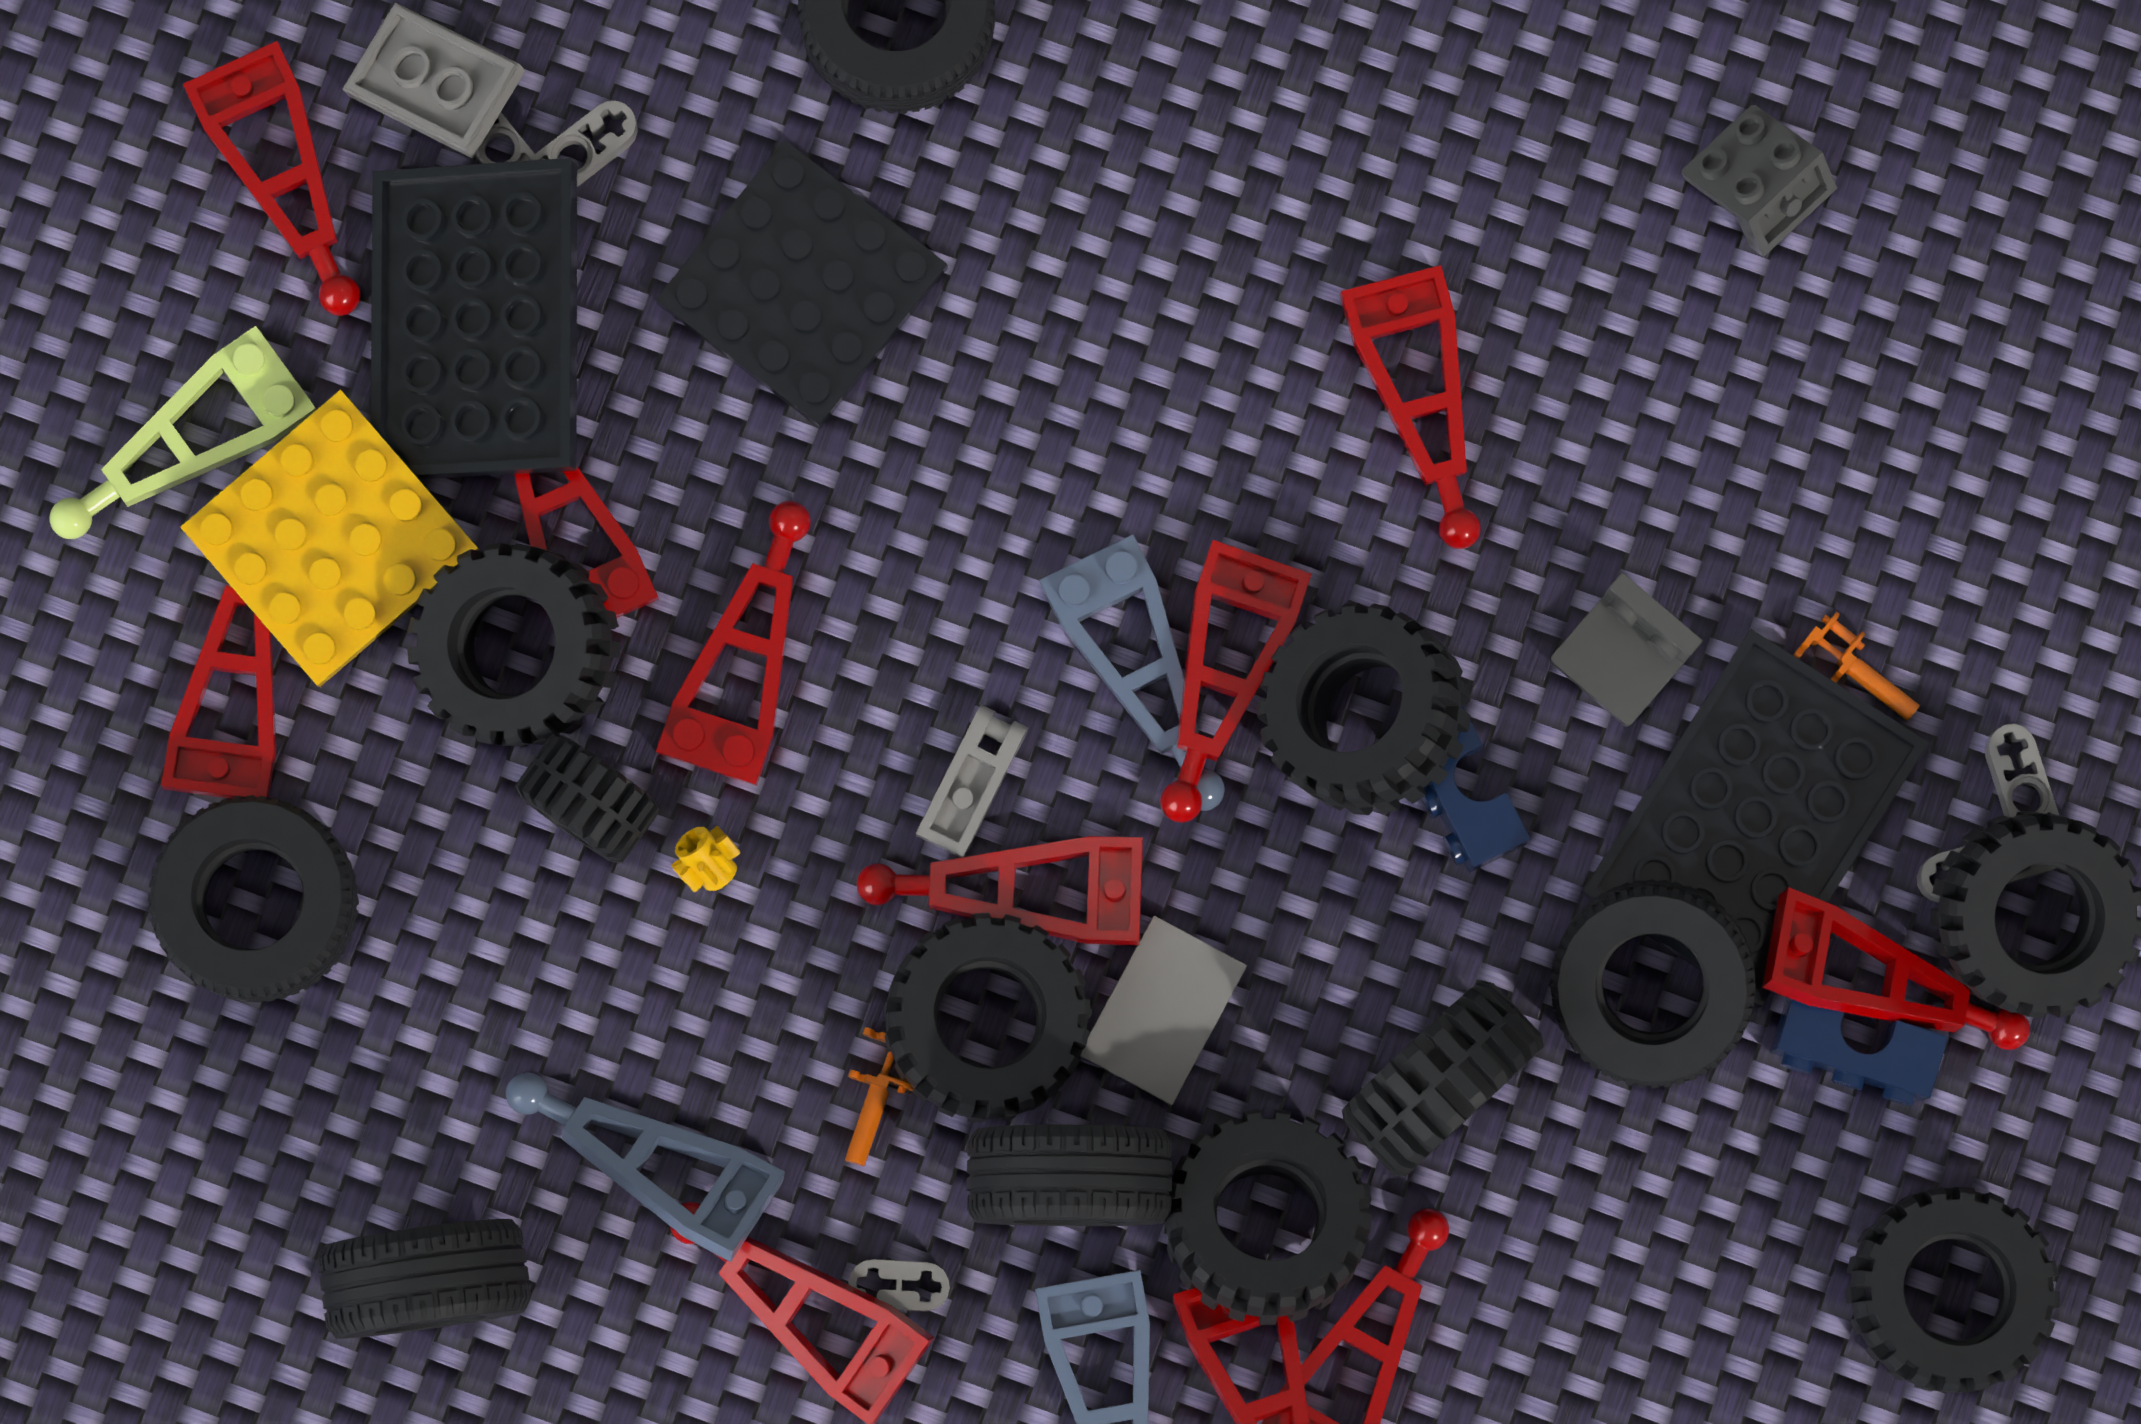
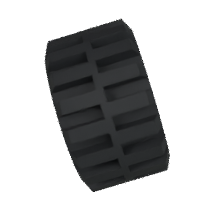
M552 734L514 786L520 798L586 847L611 862L624 863L660 812L654 799L640 787L581 745L560 735Z

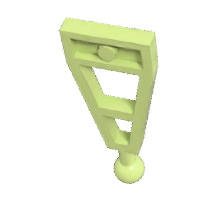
M254 326L212 355L101 469L108 479L106 482L81 499L69 497L58 501L50 512L51 527L62 538H79L89 530L92 524V516L121 497L127 507L275 443L294 430L317 409L257 326ZM225 373L263 426L195 456L172 424ZM162 437L180 463L131 485L124 473Z

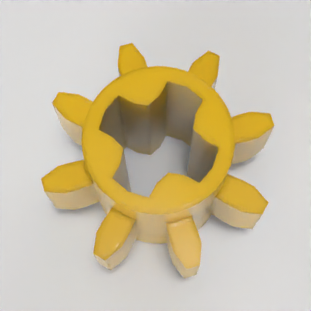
M715 826L711 832L705 827H696L686 832L677 842L675 853L680 859L671 866L693 892L698 891L701 886L707 891H716L726 886L735 876L737 865L732 859L740 854V850L719 826Z

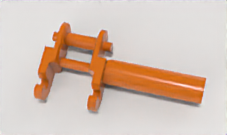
M1837 611L1831 618L1825 615L1821 620L1826 624L1821 630L1816 626L1793 656L1799 659L1810 644L1813 646L1819 644L1838 659L1839 669L1831 677L1832 681L1837 683L1843 674L1846 673L1908 721L1920 705L1863 660L1857 659L1851 653L1855 647L1860 651L1863 649L1865 644L1861 640L1865 633L1862 631L1856 636L1837 621L1840 613ZM1829 629L1850 644L1844 653L1840 652L1823 638Z
M864 1027L862 1032L864 1036L886 1043V1033H878L871 1028ZM892 1052L887 1053L882 1071L877 1077L869 1074L863 1075L855 1070L849 1071V1078L870 1086L845 1157L847 1162L865 1167L889 1096L887 1091L888 1084L897 1086V1092L900 1094H905L906 1090L914 1091V1088L906 1078L902 1080L901 1077L898 1079L889 1076L894 1060Z

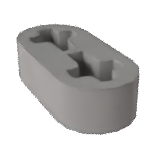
M866 1260L856 1265L848 1281L850 1286L866 1293V1290L857 1287L858 1278H866L869 1269L873 1268L878 1269L881 1279L897 1280L896 1290L882 1289L877 1293V1299L892 1305L897 1310H935L943 1305L950 1291L949 1279L944 1270L936 1264L928 1262ZM922 1272H932L933 1281L941 1283L942 1288L940 1293H932L930 1302H921L918 1292L902 1291L903 1281H919Z

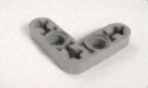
M606 101L595 107L534 154L500 112L496 119L498 123L491 127L474 157L480 164L496 163L486 156L487 144L496 137L508 138L515 145L513 156L505 162L558 159L563 148L569 145H578L584 148L588 155L585 165L577 170L578 187L631 146L638 133L637 121L631 108L625 103ZM611 116L615 121L624 117L626 120L622 123L623 135L617 137L612 132L607 133L598 140L600 147L604 151L596 154L591 141L583 133L590 130L595 139L606 129L603 122L606 117Z
M2006 724L1996 729L1988 737L1984 749L2004 816L2014 817L2017 812H2021L2015 807L2012 795L2014 789L2023 784L2033 786L2040 795V805L2035 812L2059 815L2036 741L2031 732L2024 726L2017 724ZM2005 735L2009 736L2012 743L2021 742L2023 750L2016 755L2019 770L2029 765L2032 774H2022L2010 782L2006 781L2004 774L2014 771V766L2009 755L2000 756L1997 748L2004 743ZM1965 846L1936 854L1920 866L1917 874V886L1922 895L1928 900L1939 903L1940 896L1932 893L1934 885L1932 886L1929 881V877L1936 873V864H1941L1942 869L1948 872L1949 868L1943 864L1950 851L1959 853ZM2043 864L2029 866L2017 873L2007 884L2048 873L2056 867Z

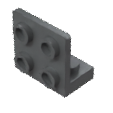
M1752 105L1681 171L1688 183L1737 217L1749 247L1762 257L1766 256L1837 189L1823 152L1756 105Z
M1622 572L1599 602L1553 653L1550 662L1620 723L1628 727L1681 668L1703 640Z

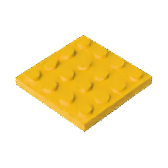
M342 390L333 395L180 527L318 687L325 684L417 604L416 601L423 588L434 590L438 582L434 579L433 575L444 565L454 567L458 564V555L470 549L480 550Z

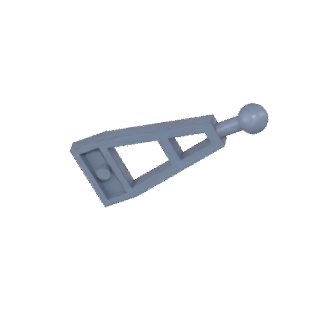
M1130 535L1040 579L1039 582L1066 635L1159 753L1163 754L1172 750L1181 768L1187 751L1176 748L1179 725L1164 732L1135 695V692L1167 677L1178 718L1180 719L1184 677L1157 580L1134 535ZM1143 592L1161 659L1121 677L1079 622L1137 593ZM1196 724L1195 733L1199 734L1198 727ZM1203 768L1197 788L1202 795V808L1200 811H1208L1220 804L1224 797L1225 788L1222 779L1217 773Z
M531 1072L520 1073L514 1076L507 1085L506 1099L514 1111L524 1115L540 1112L563 1124V1141L683 1237L729 1262L733 1260L783 1183L785 1171L740 1147L586 1097L583 1098L576 1108L548 1093L545 1081L537 1074ZM590 1124H594L636 1138L637 1140L626 1157L622 1159L589 1133L587 1129ZM657 1146L725 1168L694 1215L640 1173Z
M1141 1271L1125 1272L1035 1289L1044 1342L1076 1424H1110L1126 1420H1132V1424H1148L1150 1321ZM1133 1326V1402L1087 1410L1060 1339Z

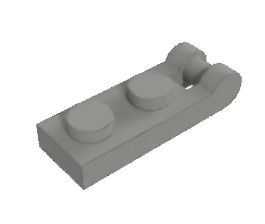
M982 704L976 712L916 832L917 837L960 858L965 857L1029 728L1017 721H1014L1011 725L995 717L996 711ZM985 735L1002 743L996 756L979 748Z

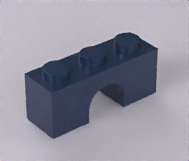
M1470 721L1469 731L1466 733L1459 732L1457 741L1464 745L1458 760L1451 757L1448 759L1443 769L1449 774L1439 785L1430 781L1423 788L1426 796L1422 798L1431 817L1435 818L1440 815L1449 832L1448 835L1443 837V840L1451 858L1456 865L1464 862L1469 873L1525 846L1530 841V837L1507 792L1491 800L1479 802L1468 799L1457 788L1454 779L1456 765L1461 760L1477 753L1483 745Z
M1786 997L1770 1050L1771 1054L1782 1057L1780 1065L1806 1074H1811L1813 1067L1833 1073L1832 1082L1856 1090H1862L1864 1083L1884 1089L1882 1095L1884 1099L1906 1106H1913L1915 1099L1923 1101L1931 1097L1948 1036L1897 1020L1888 1025L1884 1042L1876 1053L1862 1054L1850 1048L1843 1039L1841 1021L1844 1012L1809 1006Z

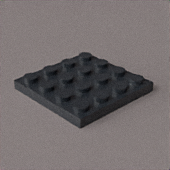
M784 140L656 298V303L820 429L946 272L948 264Z

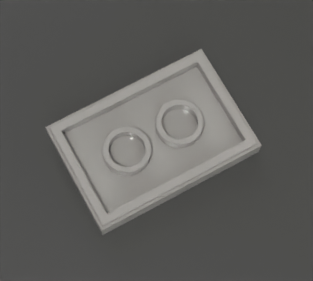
M394 3L342 90L349 97L473 159L525 73V70L519 63Z
M1153 916L1140 940V945L1137 946L1094 1025L1080 1057L1172 1106L1247 965L1166 921Z

